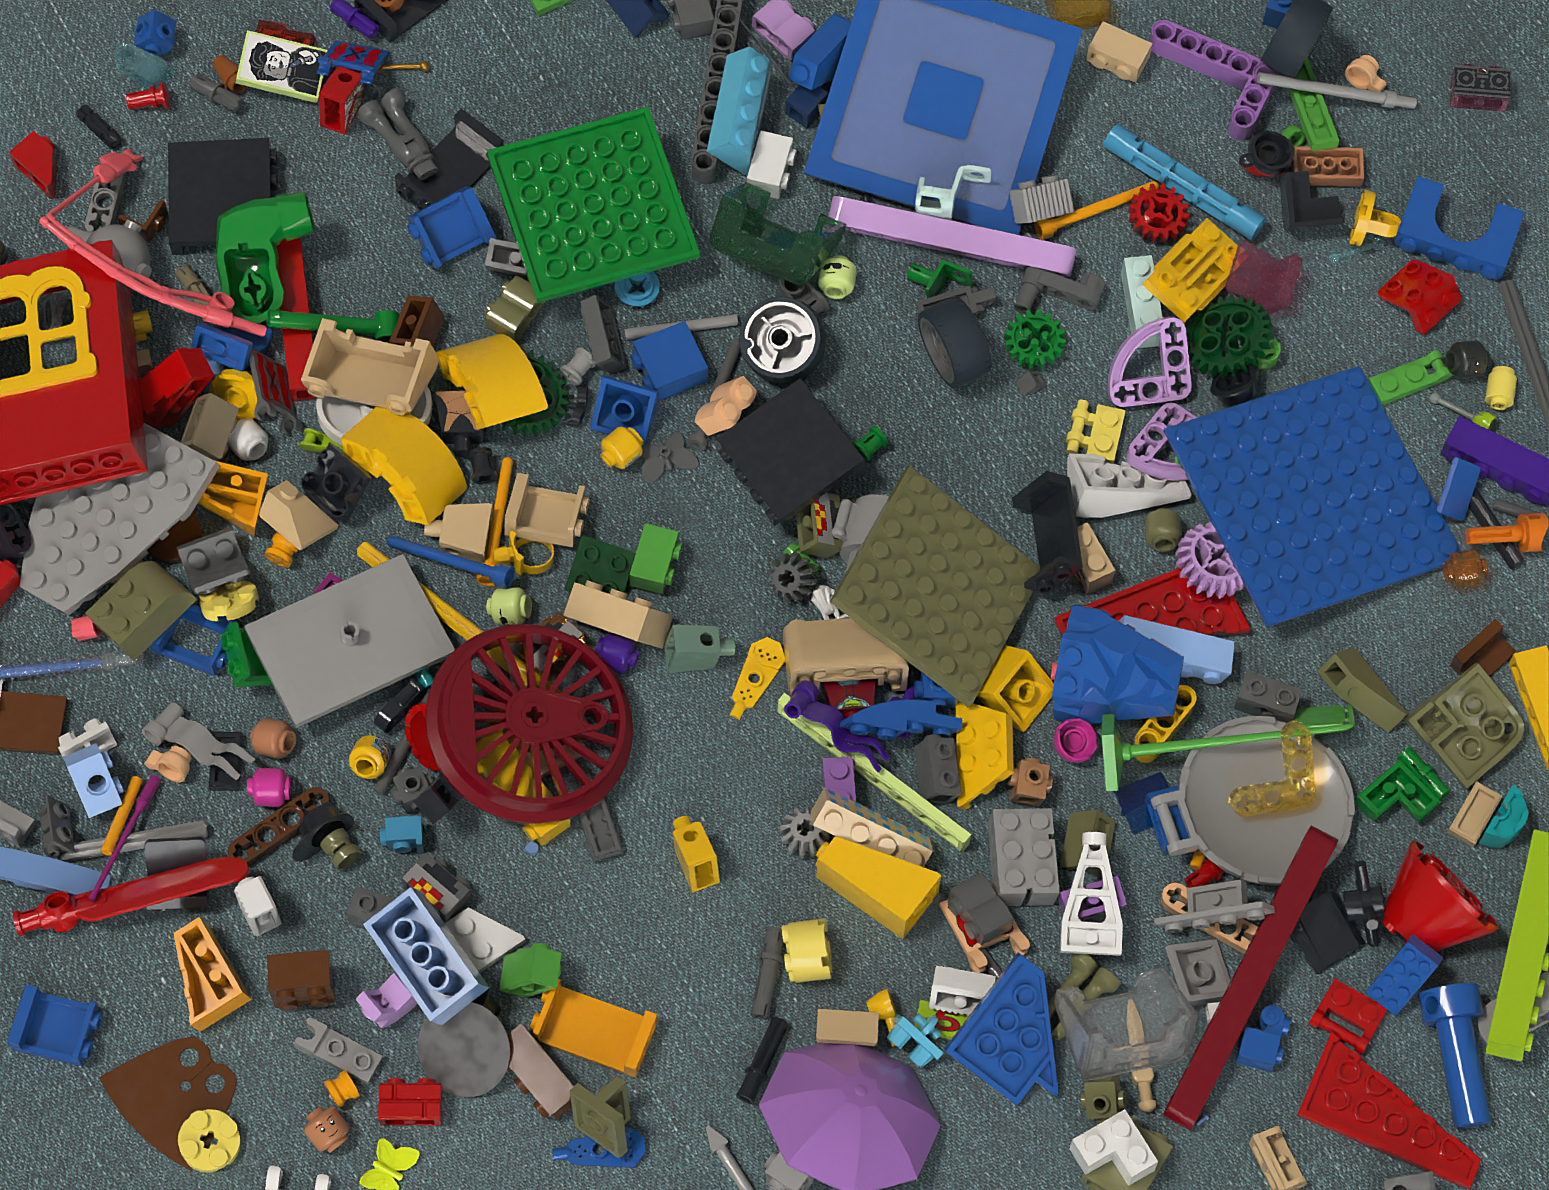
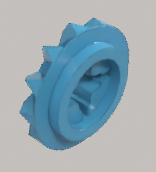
M653 271L615 282V294H617L621 303L628 304L630 308L634 306L644 308L650 302L653 303L660 290L659 279ZM632 284L637 286L643 284V292L637 290L633 293Z

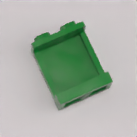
M231 622L222 633L221 646L226 651L228 659L227 669L233 679L234 687L273 685L244 628H239L238 622Z

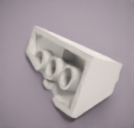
M1069 453L1067 458V476L1070 477L1075 517L1103 518L1182 501L1191 497V492L1185 480L1156 478L1132 468L1128 462L1122 461L1121 465L1104 462L1105 457L1093 454Z

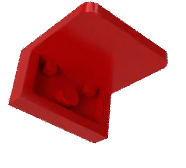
M1416 259L1408 262L1378 290L1380 299L1409 311L1416 332L1423 335L1462 300L1454 275Z

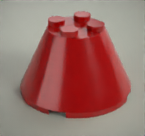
M1413 840L1407 848L1384 906L1385 917L1382 923L1394 935L1399 932L1405 938L1403 944L1413 934L1435 952L1494 933L1499 928V925L1491 914L1485 917L1486 913L1481 908L1482 903L1433 853L1431 855L1428 853L1424 854L1421 852L1424 846L1417 840Z

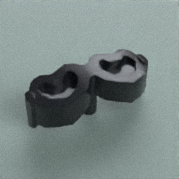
M576 385V389H578L577 403L569 402L567 407L574 408L566 425L579 427L586 413L588 387Z

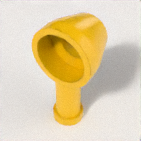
M884 989L876 993L866 1003L869 1012L879 1013V1020L886 1021L890 1033L891 1029L895 1026L893 1019L897 1016L889 990Z

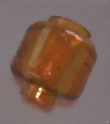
M1476 550L1453 552L1449 554L1447 561L1443 562V574L1446 583H1450L1455 589L1478 587L1482 584L1483 576L1488 575V565L1486 559L1481 558Z

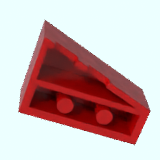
M182 347L175 350L140 380L143 422L153 428L175 426L215 375L201 348Z

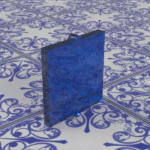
M1162 772L1120 787L1118 791H1114L1122 809L1121 815L1125 816L1133 835L1153 828L1145 798L1147 793L1169 788Z

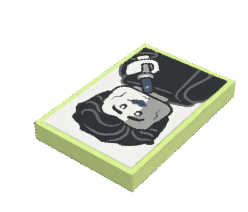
M247 30L235 83L317 103L323 75L317 74L320 64L318 63V57L324 56L328 50Z

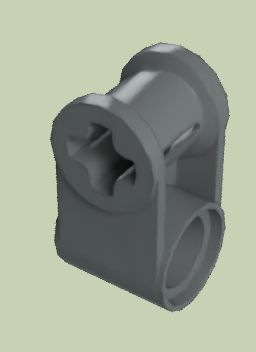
M787 272L781 277L779 296L798 299L811 307L817 315L830 309L824 296L815 290L798 272ZM795 286L798 290L791 292L786 287Z

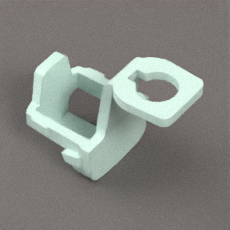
M974 165L961 166L957 171L952 189L924 186L925 177H920L915 201L916 212L952 221L954 202L962 178L972 182L990 183L992 170ZM977 172L983 174V176H976L971 173ZM922 197H935L938 198L940 202L922 199Z

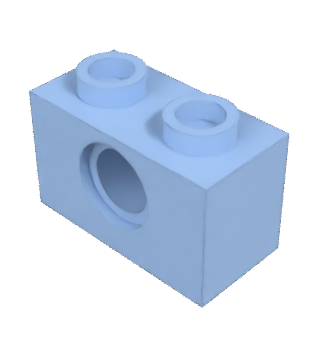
M97 743L63 757L89 818L122 805L119 794L124 791L118 777L111 778L108 769L113 767L106 750L100 752ZM92 776H103L100 782L96 784L89 783V779Z

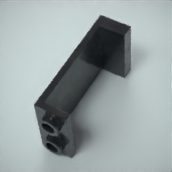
M354 0L355 8L363 10V15L379 26L378 32L391 43L448 0H404L401 8L395 12L385 11L375 0Z
M462 108L454 115L455 127L431 151V154L435 157L434 163L438 167L437 173L424 180H419L415 173H409L406 177L399 173L394 176L398 195L406 201L410 199L417 205L419 210L465 186L472 187L491 168L487 158V150L504 146L503 139Z
M1045 471L1012 497L1013 508L1032 513L1040 571L1024 582V588L1037 591L1040 594L1051 593L1056 587L1070 579L1072 575L1083 568L1070 477Z

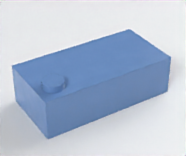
M412 887L408 888L363 924L430 1022L443 1025L489 989L485 980L422 891Z

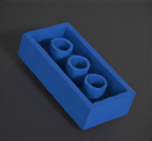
M1412 934L1370 984L1365 993L1396 1016L1439 966L1443 957Z

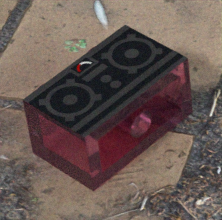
M1472 64L1455 65L1450 79V107L1505 112L1510 99V69H1502L1499 66L1477 67Z

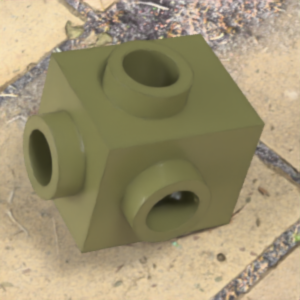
M1120 1075L1089 1076L1084 1082L1085 1091L1081 1092V1108L1086 1110L1087 1119H1096L1097 1123H1102L1121 1112L1122 1109H1126V1092L1121 1090Z

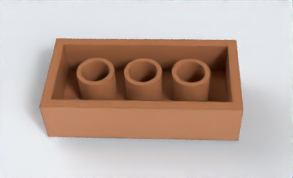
M1294 146L1295 153L1291 164L1292 172L1308 171L1310 186L1362 187L1364 181L1363 148L1338 147L1311 152L1310 147Z

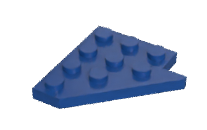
M1019 952L944 1048L945 1052L1016 1105L1019 1104L1035 1082L1039 1083L1054 1096H1057L1059 1093L1044 972Z

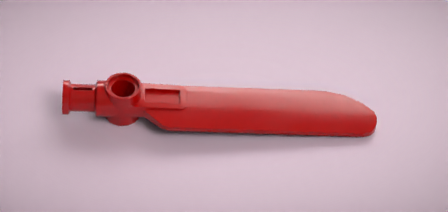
M222 857L208 859L115 886L101 888L93 902L88 900L92 891L74 896H69L65 891H57L49 894L43 902L37 904L36 908L22 912L19 910L13 911V920L19 936H24L26 932L42 927L44 930L53 928L56 932H65L75 927L79 919L90 922L98 921L245 879L249 875L250 870L247 862L238 858Z

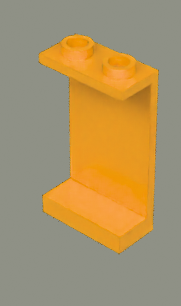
M561 979L557 981V988L543 992L541 1002L544 1003L541 1013L536 1012L530 1025V1030H533V1038L538 1043L629 1076L637 1077L658 1023L657 1014L646 1010L644 1016L570 990L561 986Z

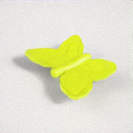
M381 1138L378 1141L376 1151L378 1161H373L375 1168L368 1170L360 1178V1185L368 1189L399 1190V1185L394 1178L400 1181L403 1178V1174L397 1171L407 1170L416 1164L420 1156L419 1151L411 1147L394 1149L389 1141Z

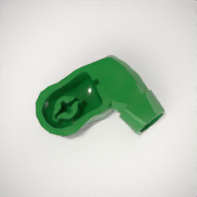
M305 192L276 195L275 198L254 199L235 206L218 217L215 252L216 269L221 292L228 294L234 300L235 304L231 310L233 316L255 323H262L267 321L269 310H278L281 307L284 290L278 275L279 252L276 246L285 239L288 242L315 232L314 220Z

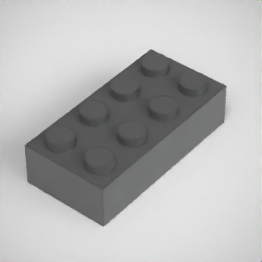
M597 295L580 301L582 307L580 311L585 319L586 324H584V328L589 336L588 344L593 352L592 360L594 364L611 375L626 369L611 305Z

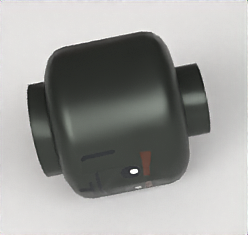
M1476 340L1456 342L1445 355L1446 367L1449 372H1452L1453 376L1459 379L1481 376L1490 363L1488 350L1485 349L1482 343Z

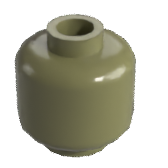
M1159 508L1149 513L1144 520L1146 543L1159 552L1173 550L1182 539L1181 517L1176 512L1166 508Z

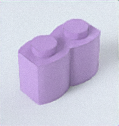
M770 0L752 17V27L766 41L772 43L789 60L794 58L796 52L815 33L813 23L807 17H801L796 14L793 6L787 0Z

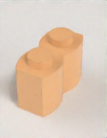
M744 376L719 385L713 391L710 402L704 404L698 410L695 423L707 436L733 427L739 420L741 411L750 406L754 401L757 390Z

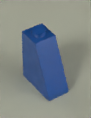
M832 14L796 52L789 80L810 90L833 80L852 21L839 14Z

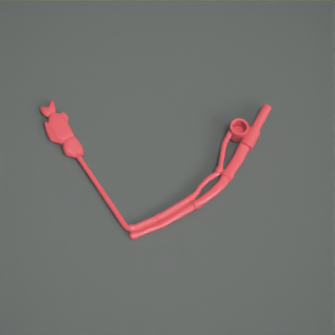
M127 149L123 153H116L115 151L99 157L101 164L93 168L94 179L49 211L46 216L40 218L39 222L67 244L70 249L75 250L105 271L107 275L131 289L157 300L159 303L203 317V321L225 328L233 327L264 337L267 330L266 326L233 316L231 310L235 303L228 294L216 292L212 297L198 292L169 289L163 285L160 286L150 278L122 267L121 264L113 261L83 241L81 237L76 236L54 217L96 183L107 184L127 171H135L137 165L134 163L142 161L143 156L134 155L131 149ZM177 296L195 298L209 304L205 306Z

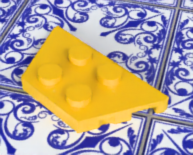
M958 700L956 717L962 718V730L956 732V756L962 794L957 797V807L967 810L971 807L970 802L981 793L984 795L988 794L998 782L1004 781L1014 773L1012 716L974 703L965 706Z

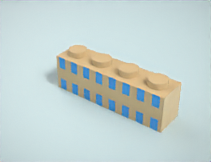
M825 787L810 812L812 824L834 836L921 867L925 866L933 852L929 837Z

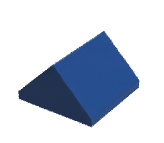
M603 375L590 429L610 434L620 426L625 428L631 427L640 435L645 445L658 411V391Z

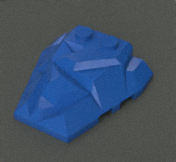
M1074 604L1068 618L1067 629L1062 635L1052 692L1054 719L1065 721L1080 718L1090 724L1102 723V717L1105 714H1115L1116 721L1174 715L1184 656L1153 638L1148 639L1135 631L1136 628L1129 624H1122L1110 617L1111 614L1104 610Z

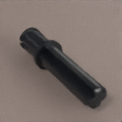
M779 1017L771 1019L751 1065L745 1068L746 1076L736 1094L739 1100L748 1104H754L763 1081H767V1071L788 1027L784 1019Z

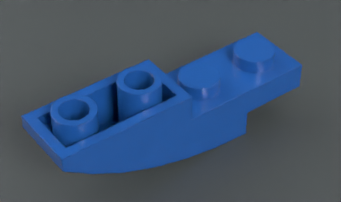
M897 700L865 708L842 720L840 728L850 729V733L856 735L878 734L877 737L883 740H893L904 732L918 734L923 733V731L939 734L942 738H950L951 735L962 730V718L936 714V702Z

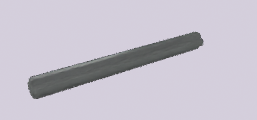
M1512 279L1505 280L1500 283L1499 290L1549 431V379L1515 281Z

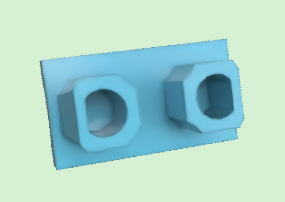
M918 1013L913 1018V1021L920 1026L917 1029L905 1017H901L898 1014L893 1019L895 1026L891 1029L887 1039L898 1049H901L912 1038L918 1045L907 1057L920 1068L929 1063L932 1058L938 1060L943 1052L926 1037L929 1034L936 1040L941 1035L934 1027L938 1018L935 1015H931L925 1019Z

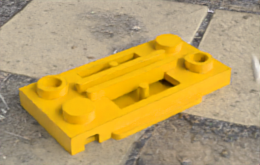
M1206 218L1191 234H1185L1154 266L1155 271L1142 285L1185 323L1197 309L1203 310L1234 278L1233 272L1248 257V254Z

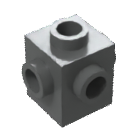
M420 766L404 768L397 773V776L393 777L395 788L390 790L396 805L402 804L406 814L421 811L414 803V800L433 780L429 773L423 774Z

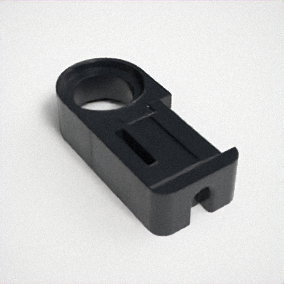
M411 678L410 682L399 694L380 710L374 719V724L384 733L390 732L409 713V710L424 697V687Z

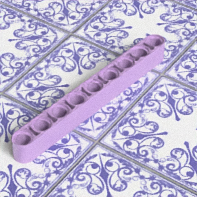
M833 196L827 219L828 226L841 230L1021 269L1035 267L1065 278L1071 277L1077 251L1073 247L839 196Z

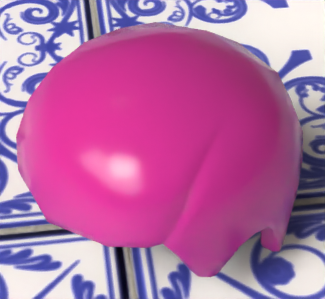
M1080 718L1065 720L1057 727L1053 736L1054 749L1057 754L1070 763H1081L1090 759L1098 747L1095 730L1090 723Z

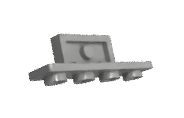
M1234 880L1187 888L1188 913L1155 918L1154 925L1164 928L1167 933H1179L1183 931V927L1192 926L1195 929H1205L1210 927V923L1215 922L1229 925L1237 923V919L1240 918L1261 920L1265 918L1266 914L1275 913L1274 906L1265 902L1247 903L1246 881Z

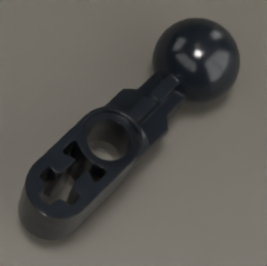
M7 503L0 505V560L3 562L6 559L11 563H15L30 549L32 541L18 511L13 505Z

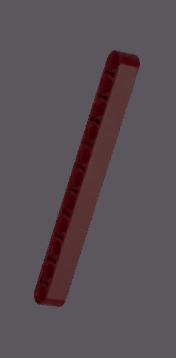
M1312 825L1309 827L1270 905L1274 906L1275 913L1266 914L1265 918L1261 920L1163 1113L1165 1118L1188 1130L1192 1129L1337 845V838Z

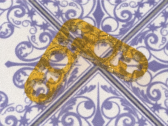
M1290 721L1281 730L1285 780L1235 788L1230 793L1228 802L1236 814L1251 816L1303 808L1313 803L1316 798L1311 734L1303 723ZM1294 729L1302 733L1297 738L1298 746L1301 749H1296L1294 740L1289 737L1294 734ZM1296 757H1304L1306 760V765L1301 771H1293L1291 768V763ZM1296 779H1301L1302 786L1308 790V792L1303 793L1302 799L1295 795L1300 790L1299 782ZM1270 790H1278L1280 794L1279 800L1274 804H1267L1265 802V795ZM1245 795L1249 800L1258 798L1260 806L1255 801H1248L1245 803V807L1242 808L1237 802L1241 801V796Z

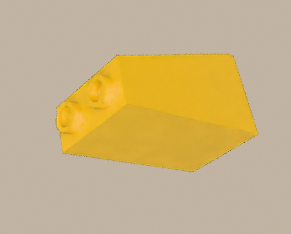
M837 836L830 843L824 842L816 854L818 857L815 864L817 866L816 878L901 939L906 937L933 902V898L939 893L941 881L939 873Z

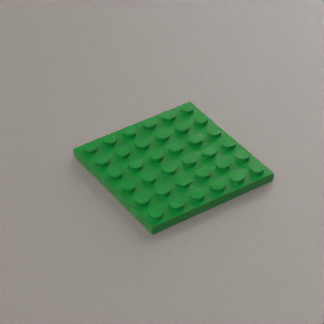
M649 107L487 150V158L536 303L700 258L696 240Z

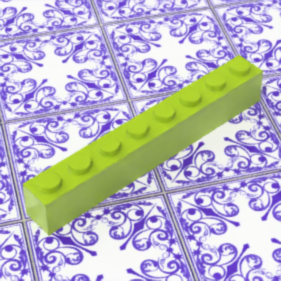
M1533 831L1486 1047V1054L1521 1062L1524 1051L1531 1052L1534 1034L1528 1033L1530 1024H1537L1540 1007L1534 1006L1536 997L1542 998L1546 980L1540 979L1541 971H1548L1549 953H1546L1547 944H1549V832Z

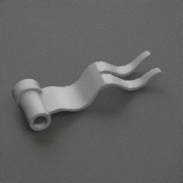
M171 702L155 720H150L142 729L144 737L152 744L159 746L164 740L178 743L186 748L202 765L219 766L235 780L240 777V774L235 771L227 760L221 756H213L212 753L220 754L227 751L238 755L248 763L252 764L255 761V758L235 743H221L202 724L183 718V709L174 702Z

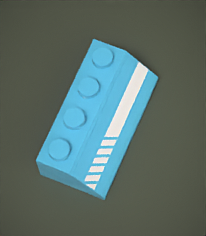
M750 46L727 55L707 147L708 153L748 176L758 141L771 80L770 59Z

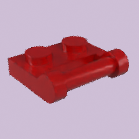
M1334 979L1308 1024L1314 1028L1320 1027L1329 1033L1332 1031L1341 1040L1355 1047L1354 1051L1362 1055L1387 1009L1341 981ZM1326 1011L1364 1032L1363 1035L1360 1037L1325 1017Z

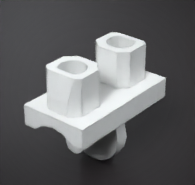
M94 718L85 724L84 729L86 732L82 735L75 737L73 733L68 732L59 737L60 746L58 749L62 757L95 743H97L100 752L105 750L108 752L109 749L117 746V743L107 723H101L98 719Z

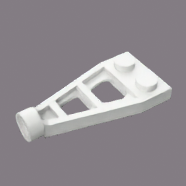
M1082 833L1083 848L1061 921L1060 953L1121 956L1123 923L1106 850L1107 834ZM1090 848H1100L1097 851L1090 850ZM1088 867L1101 869L1103 888L1101 890L1085 889L1083 887L1084 874ZM1097 897L1102 900L1106 913L1104 922H1082L1079 919L1078 912L1084 898Z

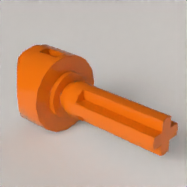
M1545 513L1520 514L1516 525L1465 529L1466 544L1517 542L1521 552L1544 551L1541 545L1549 527V520Z

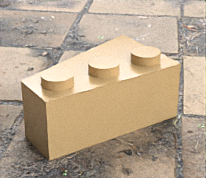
M588 580L585 585L574 582L563 616L663 649L674 615L651 608L653 602L636 597L635 602L626 600L628 594L615 589H611L610 594L603 592V585Z

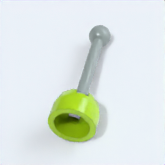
M1432 393L1429 397L1431 403H1439L1490 431L1496 421V416L1489 412L1482 411L1474 415L1442 399L1438 393Z

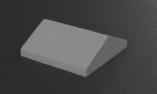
M1217 939L1174 944L1165 947L1184 1004L1203 1006L1207 1003L1221 1001L1231 980Z

